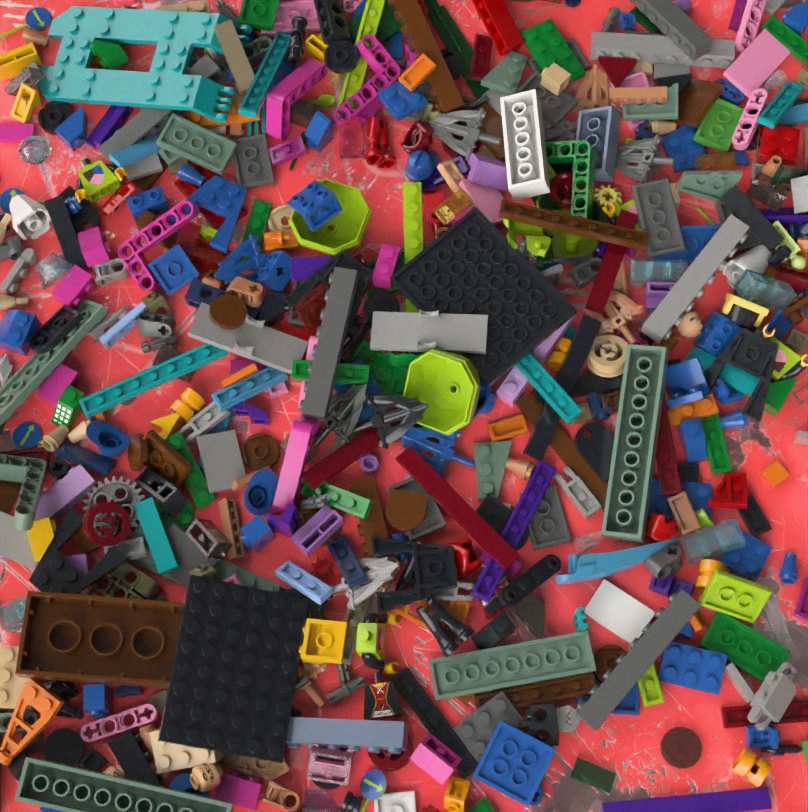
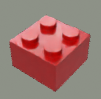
M763 125L759 134L755 163L766 164L773 156L777 155L782 159L781 167L789 168L791 172L797 160L801 129L778 125L771 129Z

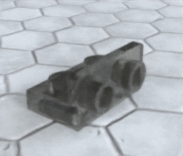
M33 61L29 66L22 69L15 79L9 82V85L5 88L8 95L17 96L21 83L33 87L44 76L38 63Z

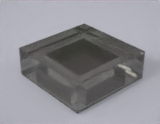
M41 731L23 749L27 754L43 752L44 731ZM27 732L22 733V740L27 735Z

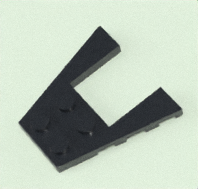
M342 250L324 264V267L318 272L313 273L308 280L298 285L287 297L285 296L282 300L296 311H299L320 282L330 288L329 276L331 272H334L335 267L357 270L359 279L346 332V341L372 278L373 271Z
M743 328L722 354L718 355L711 366L704 371L710 391H712L726 363L760 379L742 411L743 415L760 423L777 359L779 344Z
M70 508L29 581L41 592L79 595L82 593V590L90 585L92 586L98 582L97 580L106 574H110L116 570V567L130 559L113 545L86 575L82 573L59 552L82 528L83 518Z
M371 536L373 558L413 554L417 589L376 593L378 615L457 587L453 546L430 543L426 545L418 544L414 541L403 542L391 538L379 539Z

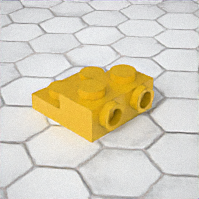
M307 618L306 624L302 628L304 632L303 644L299 646L302 661L323 664V662L342 664L348 623Z

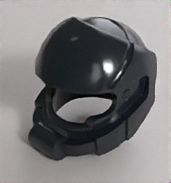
M51 680L44 685L64 701L56 716L70 719H82L84 717V713L79 708L69 704L71 698H76L82 694L77 682Z

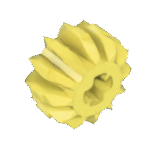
M610 184L607 188L601 185L600 189L596 188L594 190V201L601 209L606 207L609 211L607 203L614 204L615 208L622 205V199H620L622 194L617 192V187L611 189Z

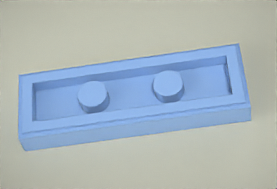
M142 302L99 338L102 345L106 349L112 347L138 324L139 314L149 312L147 307Z
M289 560L275 571L276 577L320 605L334 593L332 587Z

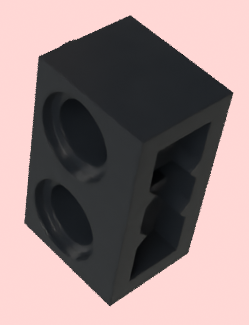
M555 700L530 702V708H526L527 721H531L532 729H528L529 735L550 746H559ZM544 709L547 712V716L539 718L536 715V710ZM546 730L549 733V737L542 739L539 737L538 732Z

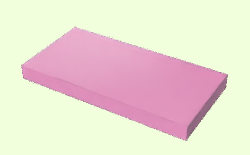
M314 0L280 2L273 31L261 29L262 37H275L277 31L290 34L291 29H293L292 19L295 16H302L307 19L306 33L321 32Z
M764 29L727 68L723 75L749 98L751 93L761 86L791 52L770 32Z

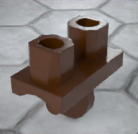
M792 292L789 294L791 300L786 302L789 308L785 309L783 313L787 320L790 319L797 326L804 321L800 313L804 310L808 311V296L805 297L803 293L795 296Z

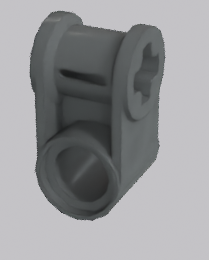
M591 258L588 262L577 265L568 271V276L572 277L578 290L595 281L598 271L592 270L591 267L596 266L599 268L602 262L601 258Z
M150 312L138 315L139 335L144 337L168 338L176 325V321L171 315L153 314Z
M678 545L667 546L658 553L648 557L644 567L658 580L666 579L683 566L680 558L682 556L681 547Z

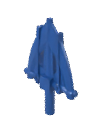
M251 234L248 240L238 245L228 254L224 261L218 263L220 267L217 273H214V277L225 280V284L231 283L237 276L256 282L259 277L258 273L266 265L270 254H260L262 249L257 246L258 238ZM246 255L249 258L247 260L237 263L239 258ZM253 269L252 274L244 275L240 273Z
M412 427L406 434L400 437L403 442V448L407 449L411 446L442 478L444 474L442 473L443 469L448 466L446 465L447 460L456 461L470 468L474 466L475 461L454 453L455 450H452L453 446L457 444L455 443L456 438L462 433L460 429L450 435H446L428 427ZM425 438H437L439 439L440 444L434 443ZM421 448L435 454V456L430 458L424 455Z

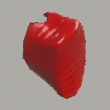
M651 513L646 526L645 538L657 541H666L674 538L679 530V527L676 526V519L673 518L672 522H669V517H665V514Z
M464 538L446 545L453 546L455 567L459 574V580H462L464 576H467V574H470L482 565L481 560L477 559L470 538Z

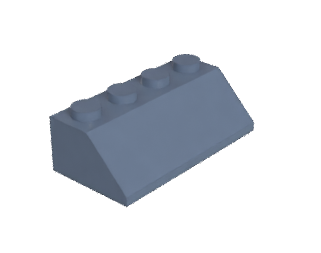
M613 106L580 110L578 115L576 140H586L596 150L594 183L614 181L621 115ZM585 148L582 154L586 153L588 148ZM587 165L582 168L581 172L587 169Z

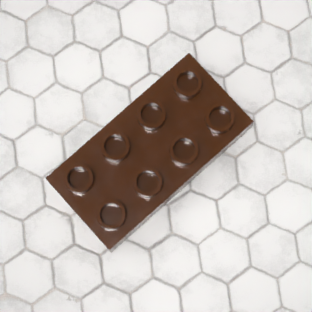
M28 591L15 674L20 678L168 689L184 603Z

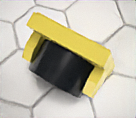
M726 293L724 298L726 301L721 313L726 314L725 317L731 321L752 328L753 326L759 327L764 316L767 317L769 310L731 293Z

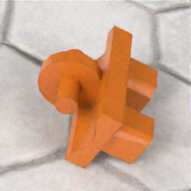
M277 229L276 232L263 233L265 252L295 250L299 248L298 240L293 230L282 231Z

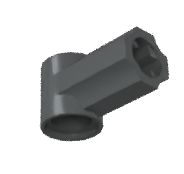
M19 236L9 237L0 245V263L9 259L17 260L24 252Z

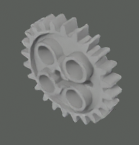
M115 476L112 477V481L105 477L104 484L97 481L99 487L91 486L94 492L86 493L89 500H83V502L88 506L83 507L82 510L86 512L91 506L99 503L101 499L107 498V502H114L121 505L125 510H132L129 516V533L133 534L131 528H138L136 523L140 522L134 504L146 500L145 495H141L143 493L142 489H137V483L132 484L131 479H127L125 482L123 476L119 478V481H117ZM126 492L124 498H117L119 493ZM111 512V515L117 519V522L110 523L96 522V519L101 516V514H97L94 519L95 532L98 531L95 526H117L116 530L111 533V535H114L119 526L115 513Z

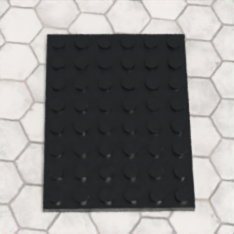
M476 207L389 278L418 311L434 312L439 310L440 313L488 315L486 354L458 353L470 360L477 369L479 377L488 387L493 385L577 313V310L517 249L514 250L510 247L508 239Z
M190 575L158 741L283 763L300 660L299 646L302 645L304 632L302 628L306 623L309 599Z

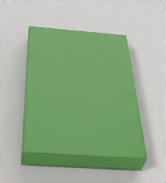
M718 98L701 121L693 141L726 155L744 109Z

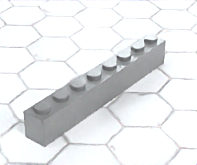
M592 31L590 60H598V57L635 58L637 62L647 61L650 64H683L685 66L728 68L735 58L734 40L713 39L710 52L693 61L668 36Z
M731 214L646 320L641 331L658 344L663 339L667 341L673 333L672 327L674 325L678 327L684 319L683 313L685 311L689 313L695 305L694 299L696 297L700 299L706 291L705 285L707 283L709 285L712 284L717 277L715 275L717 270L722 271L727 264L725 260L728 256L732 258L738 250L736 246L739 243L743 244L749 236L747 234L749 226Z

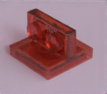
M199 242L197 248L191 247L189 251L191 262L200 273L195 279H203L210 269L217 271L220 267L218 263L224 261L231 251L228 250V253H224L203 242Z
M323 282L293 305L295 309L291 310L293 315L305 324L313 336L317 333L318 326L322 325V320L320 319L322 308L326 307L327 303L325 302V293L329 289Z

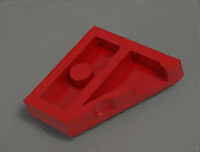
M132 182L122 184L98 211L103 216L112 215L118 209V205L124 202L130 196V193L136 189V186Z
M726 472L722 482L717 486L714 495L708 500V507L747 509V473Z

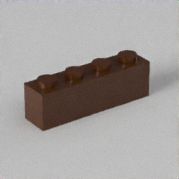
M374 476L352 480V487L348 489L349 492L374 501L368 519L359 517L360 524L357 525L359 536H363L365 543L361 544L363 554H368V558H373L371 536L387 539L388 533Z

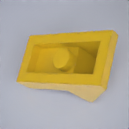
M21 83L10 116L22 123H28L33 108L41 107L42 105L38 91L25 83Z
M175 413L153 420L151 424L154 428L162 431L158 435L166 439L176 434L183 420L179 414Z

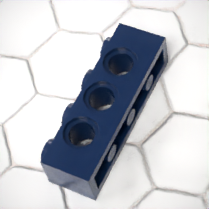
M193 278L184 298L187 305L199 309L201 302L210 305L217 296L226 294V289L224 287L218 289L202 283L203 279L197 280ZM212 294L210 298H204L205 295ZM246 305L247 314L251 318L258 320L261 306L253 308Z

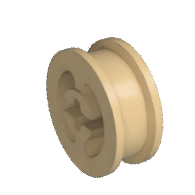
M615 335L596 337L587 357L589 369L594 374L607 378L623 374L628 343Z

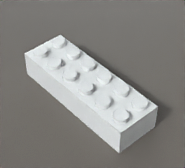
M536 89L501 97L508 189L514 201L550 193L542 108Z

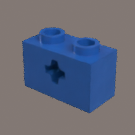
M161 186L126 198L135 222L139 220L145 210L156 216L170 210Z
M283 250L273 251L268 256L266 265L259 271V277L256 282L260 283L268 291L282 293L291 278L289 259L292 257Z
M259 514L240 529L243 543L249 550L254 549L256 553L275 538L271 528Z
M106 684L84 685V711L90 713V716H94V718H106L107 714H113V689Z

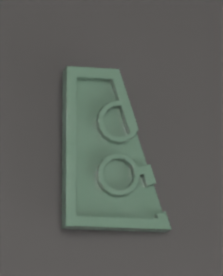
M511 51L481 80L480 85L513 95L519 85L528 56Z
M678 83L667 88V102L623 103V121L678 119Z
M741 170L684 171L676 188L678 191L712 201H723L722 196L738 184L743 172Z
M512 441L473 443L478 501H483L487 494L498 500Z

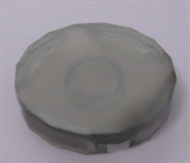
M675 727L663 735L660 742V752L668 765L676 769H686L694 766L700 759L702 743L699 736L693 730L685 727Z

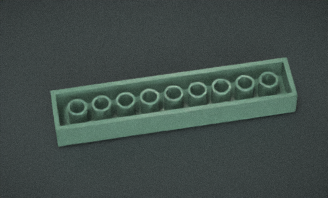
M627 344L601 535L605 539L644 543L669 358L666 347Z
M36 757L25 758L14 799L64 812H234L236 804Z

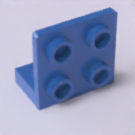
M317 181L309 183L306 188L287 201L288 206L304 217L307 225L313 232L343 210L335 193Z
M713 311L703 326L702 333L696 337L693 344L718 357L743 328L725 316Z
M698 357L667 367L666 380L672 394V398L666 401L668 408L703 399L711 394Z

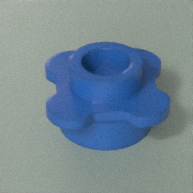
M633 13L619 14L620 30H634L636 28V19Z

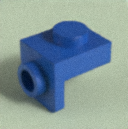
M721 378L716 380L713 393L722 405L743 400L744 394L726 385Z
M770 723L762 731H759L755 725L745 726L746 746L749 749L765 746L778 749L780 734Z

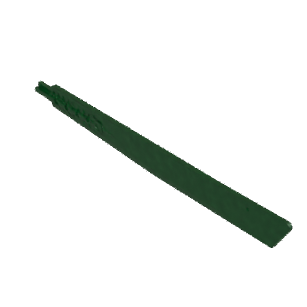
M424 0L430 9L428 17L445 47L460 54L465 73L462 77L476 100L479 99L490 88L481 86L479 81L469 79L472 48L445 6H440L436 0ZM549 193L541 195L539 208L547 210L562 209L558 207L556 202L551 201ZM538 195L530 197L535 207Z

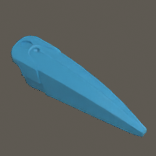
M672 538L666 541H658L607 553L584 554L581 556L580 554H569L568 572L566 575L555 576V584L561 585L564 583L571 584L589 581L622 572L646 562L648 557L669 545L677 544L679 539Z

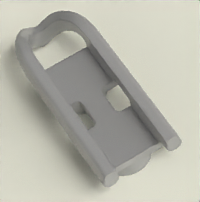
M124 305L116 313L108 314L104 321L92 327L89 335H94L96 340L93 342L95 344L99 343V338L106 333L104 331L105 328L108 326L112 328L120 321L118 317L126 311L127 315L130 312L127 305Z

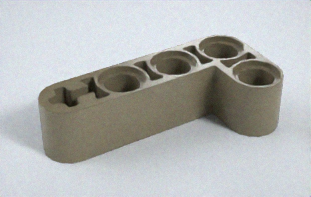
M229 20L215 25L214 30L233 74L236 90L239 96L247 93L255 75L233 22Z

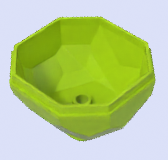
M322 179L318 182L335 193L343 210L315 232L310 230L304 217L294 209L288 222L301 246L332 256H336L342 250L350 253L358 248L363 240L371 217V210L358 188L329 179ZM331 227L335 228L333 231L328 230Z
M431 349L412 361L409 365L403 397H418L417 401L424 404L428 403L429 408H426L422 415L424 419L417 421V424L446 435H450L469 424L473 419L480 393L478 371L467 358L439 349Z

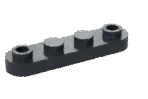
M554 554L546 555L502 588L498 593L499 602L505 607H512L561 569L560 559ZM508 593H511L513 598H510Z

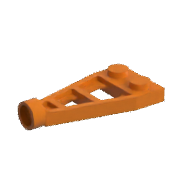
M427 599L414 602L425 605L427 611L431 609L425 601ZM437 600L456 619L464 624L466 623L470 602ZM410 604L392 610V612L394 611L430 631L420 617L409 613ZM444 624L441 625L455 641L459 642Z
M30 678L19 695L2 746L0 747L1 764L9 765L13 758L55 718L64 703L63 700L36 679ZM28 705H31L41 713L40 718L33 725L24 720V713ZM18 725L27 731V735L21 742H18L13 737Z

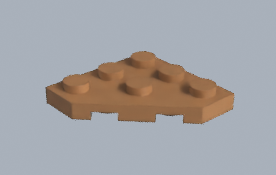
M223 753L224 757L215 762V765L218 764L222 768L255 775L270 781L291 770L285 758H283V763H275Z

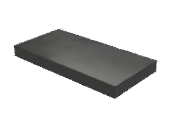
M668 178L632 185L631 190L641 231L648 232V245L646 249L648 258L684 251L685 245Z

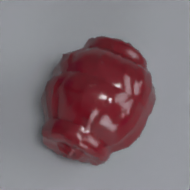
M418 120L406 133L404 141L401 142L404 151L409 155L421 149L427 151L433 143V128L425 121Z
M573 172L556 174L555 178L549 183V197L551 201L558 204L559 208L571 207Z

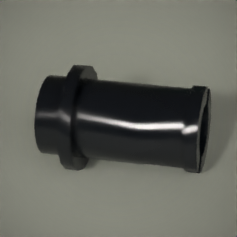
M786 245L779 246L778 251L767 259L768 264L773 268H777L783 260L790 257L791 249Z

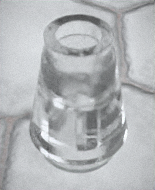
M780 69L773 71L760 88L765 89L768 94L784 86L788 78Z
M601 531L578 535L573 540L574 547L579 554H586L603 542L604 537L601 535Z

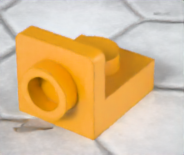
M453 776L450 777L444 795L445 809L451 812H464L471 781Z

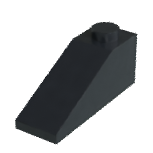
M149 467L134 480L149 496L153 497L162 508L174 517L181 513L189 504L175 486Z

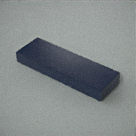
M66 440L55 452V455L79 465L81 464L86 468L107 476L117 465V460Z
M344 535L327 543L350 589L368 581Z

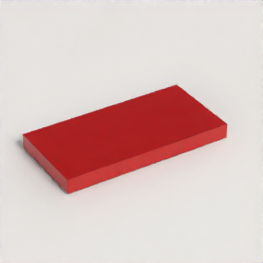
M200 165L194 167L196 171L206 178L204 184L214 176L211 170ZM180 178L174 182V185L186 199L200 188L197 185L182 181ZM198 206L201 216L213 229L219 230L226 218ZM244 207L239 214L238 221L248 214Z

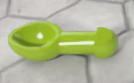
M323 94L317 99L302 100L301 106L303 108L312 106L326 108L332 106L336 102V98L330 94Z

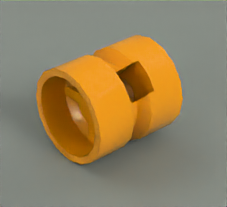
M560 338L555 346V351L549 356L547 363L554 370L559 371L571 340Z
M189 387L180 395L181 400L177 399L169 407L174 414H179L186 423L195 416L194 411H200L206 404L205 400Z
M702 559L699 567L701 575L697 578L696 589L704 592L715 570L719 569L726 572V564L716 560Z
M746 747L735 761L732 771L741 777L746 775L747 781L759 787L768 775L772 764L762 757L756 758V753ZM755 763L757 766L752 773L750 770Z

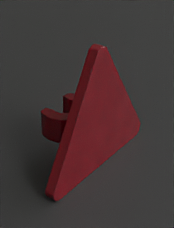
M598 57V62L613 86L619 88L637 63V59Z

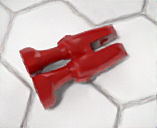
M374 116L369 117L366 137L369 151L365 155L366 162L371 166L377 164V168H391L397 164V159L393 154H387L386 152L389 147L387 121L379 120Z

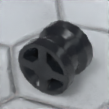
M62 458L53 459L49 464V472L57 480L64 478L71 469L70 465Z
M348 791L340 810L343 812H358L364 798L361 796L356 797L353 792Z

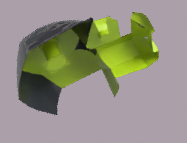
M538 195L536 207L538 208L540 205L541 195ZM585 201L580 204L579 208L584 207ZM594 201L593 220L609 223L604 211ZM571 209L551 210L571 215ZM503 219L505 226L509 230L507 238L511 248L516 250L518 247L516 234L526 235L527 250L532 255L543 256L544 259H550L561 264L576 265L588 262L601 243L600 240Z

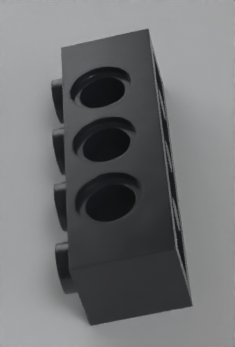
M314 0L323 43L330 46L332 42L337 40L349 41L351 36L342 0Z

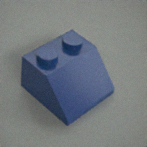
M19 309L6 311L0 323V348L27 356L30 350V340L41 325L37 316Z

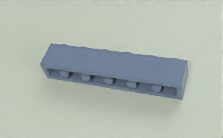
M290 717L286 744L288 748L300 749L301 745L308 746V749L320 750V746L332 751H340V747L348 748L347 750L352 752H360V748L368 749V752L380 753V749L388 750V753L400 754L401 750L407 751L409 725L400 721Z

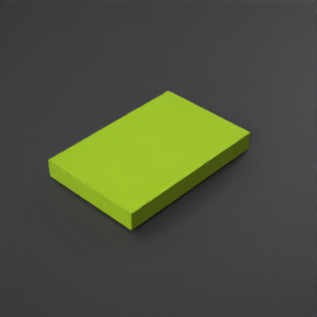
M716 569L698 602L701 606L754 624L769 599L772 589Z

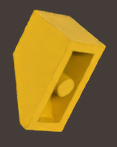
M49 516L35 519L33 527L27 530L35 562L41 560L54 538L53 531H57L54 519L50 520Z

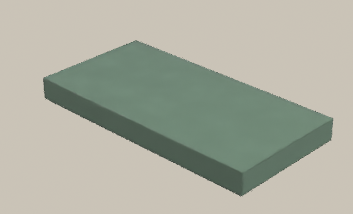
M174 113L171 114L156 141L157 146L221 176L238 147V143Z

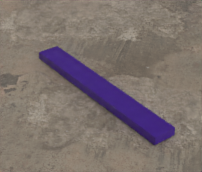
M539 460L501 534V537L515 551L557 468ZM491 556L471 592L472 596L488 604L506 571Z
M768 787L602 803L603 812H743L772 809Z

